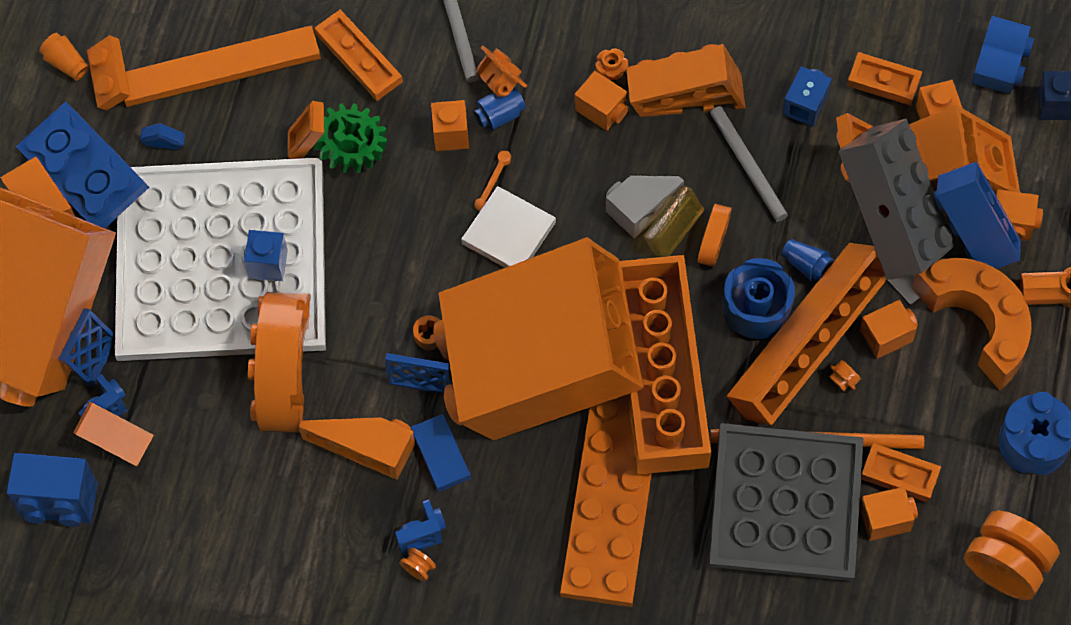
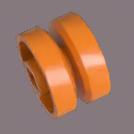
M993 511L981 527L980 533L982 537L974 538L963 557L965 563L977 577L999 592L1021 600L1033 599L1044 580L1042 574L1049 573L1060 554L1058 546L1049 535L1026 519L1010 512Z

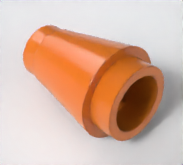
M54 33L43 42L39 49L45 62L72 77L75 81L81 79L89 69V66L66 36Z

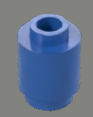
M514 87L505 97H498L493 92L476 101L477 109L473 113L482 128L488 127L489 130L494 131L519 117L520 112L526 109V105L520 92Z

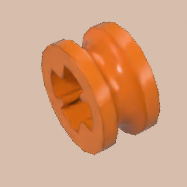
M426 315L420 317L413 326L414 340L421 349L426 351L438 349L434 334L430 336V339H425L423 332H426L428 327L434 328V324L440 320L439 318Z
M410 547L407 551L408 558H402L399 563L413 577L426 581L428 579L427 572L429 570L433 571L436 568V564L421 551Z

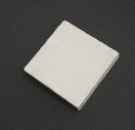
M497 186L462 237V244L506 268L533 258L555 225L556 217Z

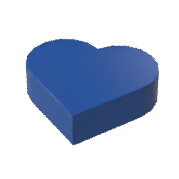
M161 123L142 128L140 142L145 146L169 150L182 149L185 141L184 133Z

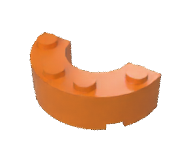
M948 258L937 260L923 273L915 274L911 287L933 313L943 308L960 307L972 311L982 319L989 331L990 342L983 348L977 365L999 391L1002 390L1018 372L1031 336V316L1021 291L1001 271L986 263L972 259Z
M266 292L264 296H259L258 324H252L250 332L251 345H256L255 359H249L248 379L254 380L255 400L251 402L250 417L251 421H257L260 431L300 433L299 425L303 421L304 412L302 357L305 334L307 329H309L310 294Z

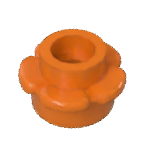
M615 48L603 50L597 55L596 70L607 79H619L627 70L628 60L624 58V53L621 50ZM609 61H614L615 64L611 65Z
M841 359L835 366L830 365L833 373L829 378L843 392L848 387L851 390L856 389L855 385L861 378L845 361Z

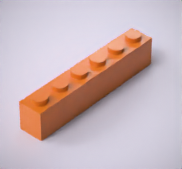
M849 243L728 393L727 398L746 420L772 426L885 283L887 278L874 246Z

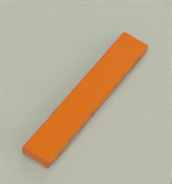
M311 25L126 71L130 96L124 100L126 107L321 59L313 27Z

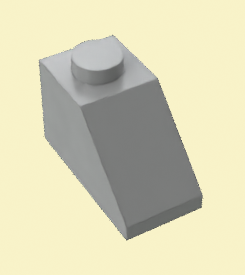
M630 176L623 183L617 182L608 190L606 194V213L635 238L683 196L684 180L679 176Z

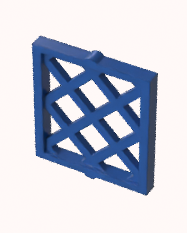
M84 308L73 331L70 333V337L59 360L87 386L93 387L96 382L95 377L100 374L115 344V334L90 309ZM86 323V330L81 332ZM97 331V341L91 343V333ZM102 331H103L107 336H105V337L102 338ZM86 336V346L80 349V339ZM74 345H75V352L71 353V351H72V349H73V347H74ZM97 347V357L91 359V349ZM86 353V362L81 364V355ZM75 358V364H73L70 360Z
M386 354L385 372L387 373L389 385L444 394L445 387L451 384L452 375L450 373V364ZM392 363H395L399 366L394 367L392 366ZM414 367H419V368H421V369H423V370H422V371H418V370L414 369ZM403 370H407V371L411 372V374H408V375H407L406 373H404V372H402V371H403ZM438 371L445 372V375L438 373ZM393 373L399 375L400 377H394ZM431 374V375L435 376L436 378H432V379H431L430 377H428V376H426V375ZM419 377V378L423 379L424 381L419 382L418 380H416V379H414V378ZM442 381H443V382L446 383V386H443L442 384H440V383H438V382H442Z

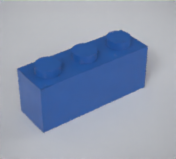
M977 161L938 175L937 191H934L935 202L941 211H946L953 234L956 237H961L967 258L986 263L996 269L1020 261L1021 239Z

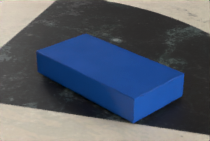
M444 414L411 427V430L414 431L415 441L438 492L471 479Z

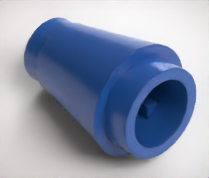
M790 239L782 250V257L787 259L811 282H818L835 261V259L830 257L828 251L794 239Z

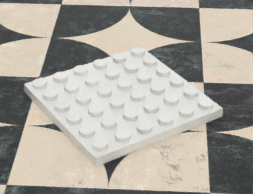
M319 158L131 167L150 188L117 217L115 357L117 361L255 354L256 345H251L250 341L251 325L258 324L259 296H264L266 292L310 294L309 329H307L305 334L303 352L326 350L323 162ZM249 230L284 233L288 253L283 282L248 278L244 257Z

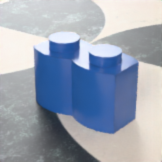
M992 16L972 84L1011 94L1013 85L1020 86L1026 68L1020 65L1022 56L1029 58L1035 39L1028 37L1031 27Z

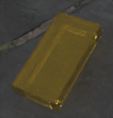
M683 185L680 187L643 236L657 257L670 256L705 210L690 187Z

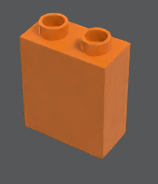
M0 188V399L16 405L30 407L35 405L36 399L39 396L65 390L71 370L59 360V357L83 309L91 310L116 232L3 188ZM85 323V325H84V327H83V329H82L81 332H83V331L85 330L86 323ZM74 345V347H73L71 353L75 352V345Z
M588 237L438 293L442 319L435 322L433 332L440 353L450 363L453 383L447 385L444 389V402L451 419L457 425H464L492 440H497L644 389L620 261L616 256Z

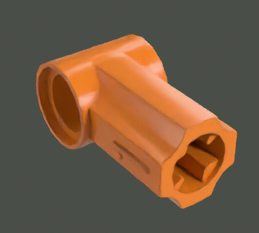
M1071 267L1064 270V272L1021 273L1020 291L1027 305L1062 304L1071 308V290L1066 286L1071 283Z

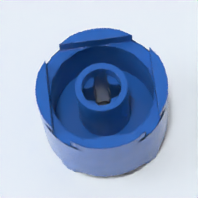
M754 258L745 261L743 265L736 269L734 268L729 273L724 287L723 314L730 330L752 339L773 338L792 314L795 286L791 277L789 278L786 272L783 271L784 268L769 259Z
M1047 392L1027 395L1014 402L1007 411L999 433V448L1004 460L1013 469L1024 474L1029 472L1046 475L1057 470L1064 463L1071 449V411L1069 408Z

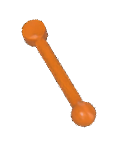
M501 151L498 154V164L481 197L474 202V208L477 211H481L486 204V200L503 167L510 164L511 154L508 151Z

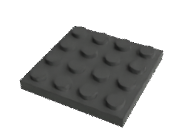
M720 423L708 567L853 581L855 579L863 437Z

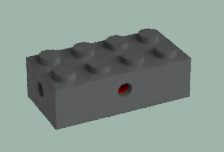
M907 119L874 126L838 151L887 280L923 273L954 247L952 233L946 226L942 212L935 202L927 166L922 161L916 145L915 134L910 129Z

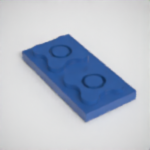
M66 101L16 146L28 160L34 157L38 158L64 198L86 221L106 228L150 188Z

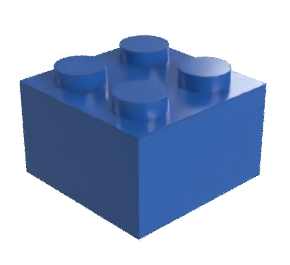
M14 453L7 495L20 517L27 522L40 524L44 523L45 520H56L62 525L76 527L80 523L91 524L98 482L86 459Z

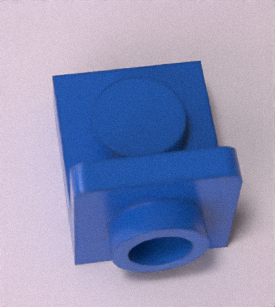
M99 374L95 379L104 394L90 399L78 413L82 417L89 402H92L120 416L127 411L122 401V398L126 395L114 379L108 382L102 374Z
M429 499L422 502L427 521H411L403 525L401 530L395 532L402 557L408 555L407 551L410 547L420 551L443 542L441 530L446 528L440 508L433 510Z

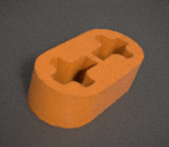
M714 204L700 247L697 263L715 267L731 217V207Z

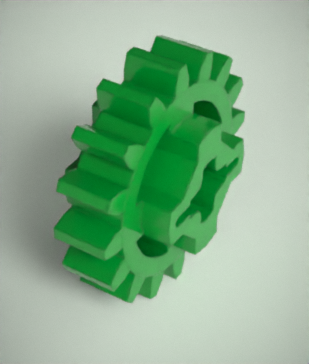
M343 103L339 104L337 112L330 107L327 108L326 116H324V134L313 146L314 150H320L319 159L321 161L329 158L331 160L329 166L331 169L336 167L337 164L342 165L343 173L347 172L348 167H353L356 173H360L363 164L369 169L373 168L374 160H381L387 138L384 137L386 127L379 126L380 117L370 118L369 108L360 112L357 111V104L354 103L351 110H346ZM331 130V131H332V136H331L332 139L329 140V138H328V132ZM368 137L371 138V145H370V146L367 145V143H368V139H367V138H368Z

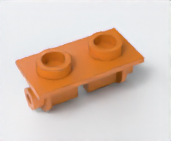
M482 45L481 49L487 55L478 65L477 73L496 96H507L517 83L525 88L527 87V84L519 77L522 71L511 62L512 60L497 48L492 52Z

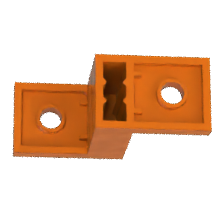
M953 105L909 124L910 129L915 134L916 145L922 161L927 166L928 177L933 191H937L938 175L977 161L995 194L997 189L1020 192L1010 135L958 105ZM849 113L837 117L838 132L836 137L840 149L873 126ZM842 162L841 172L844 179L850 182Z

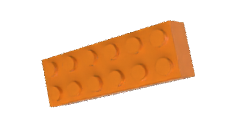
M684 255L620 261L644 389L627 394L637 474L709 468L711 447Z

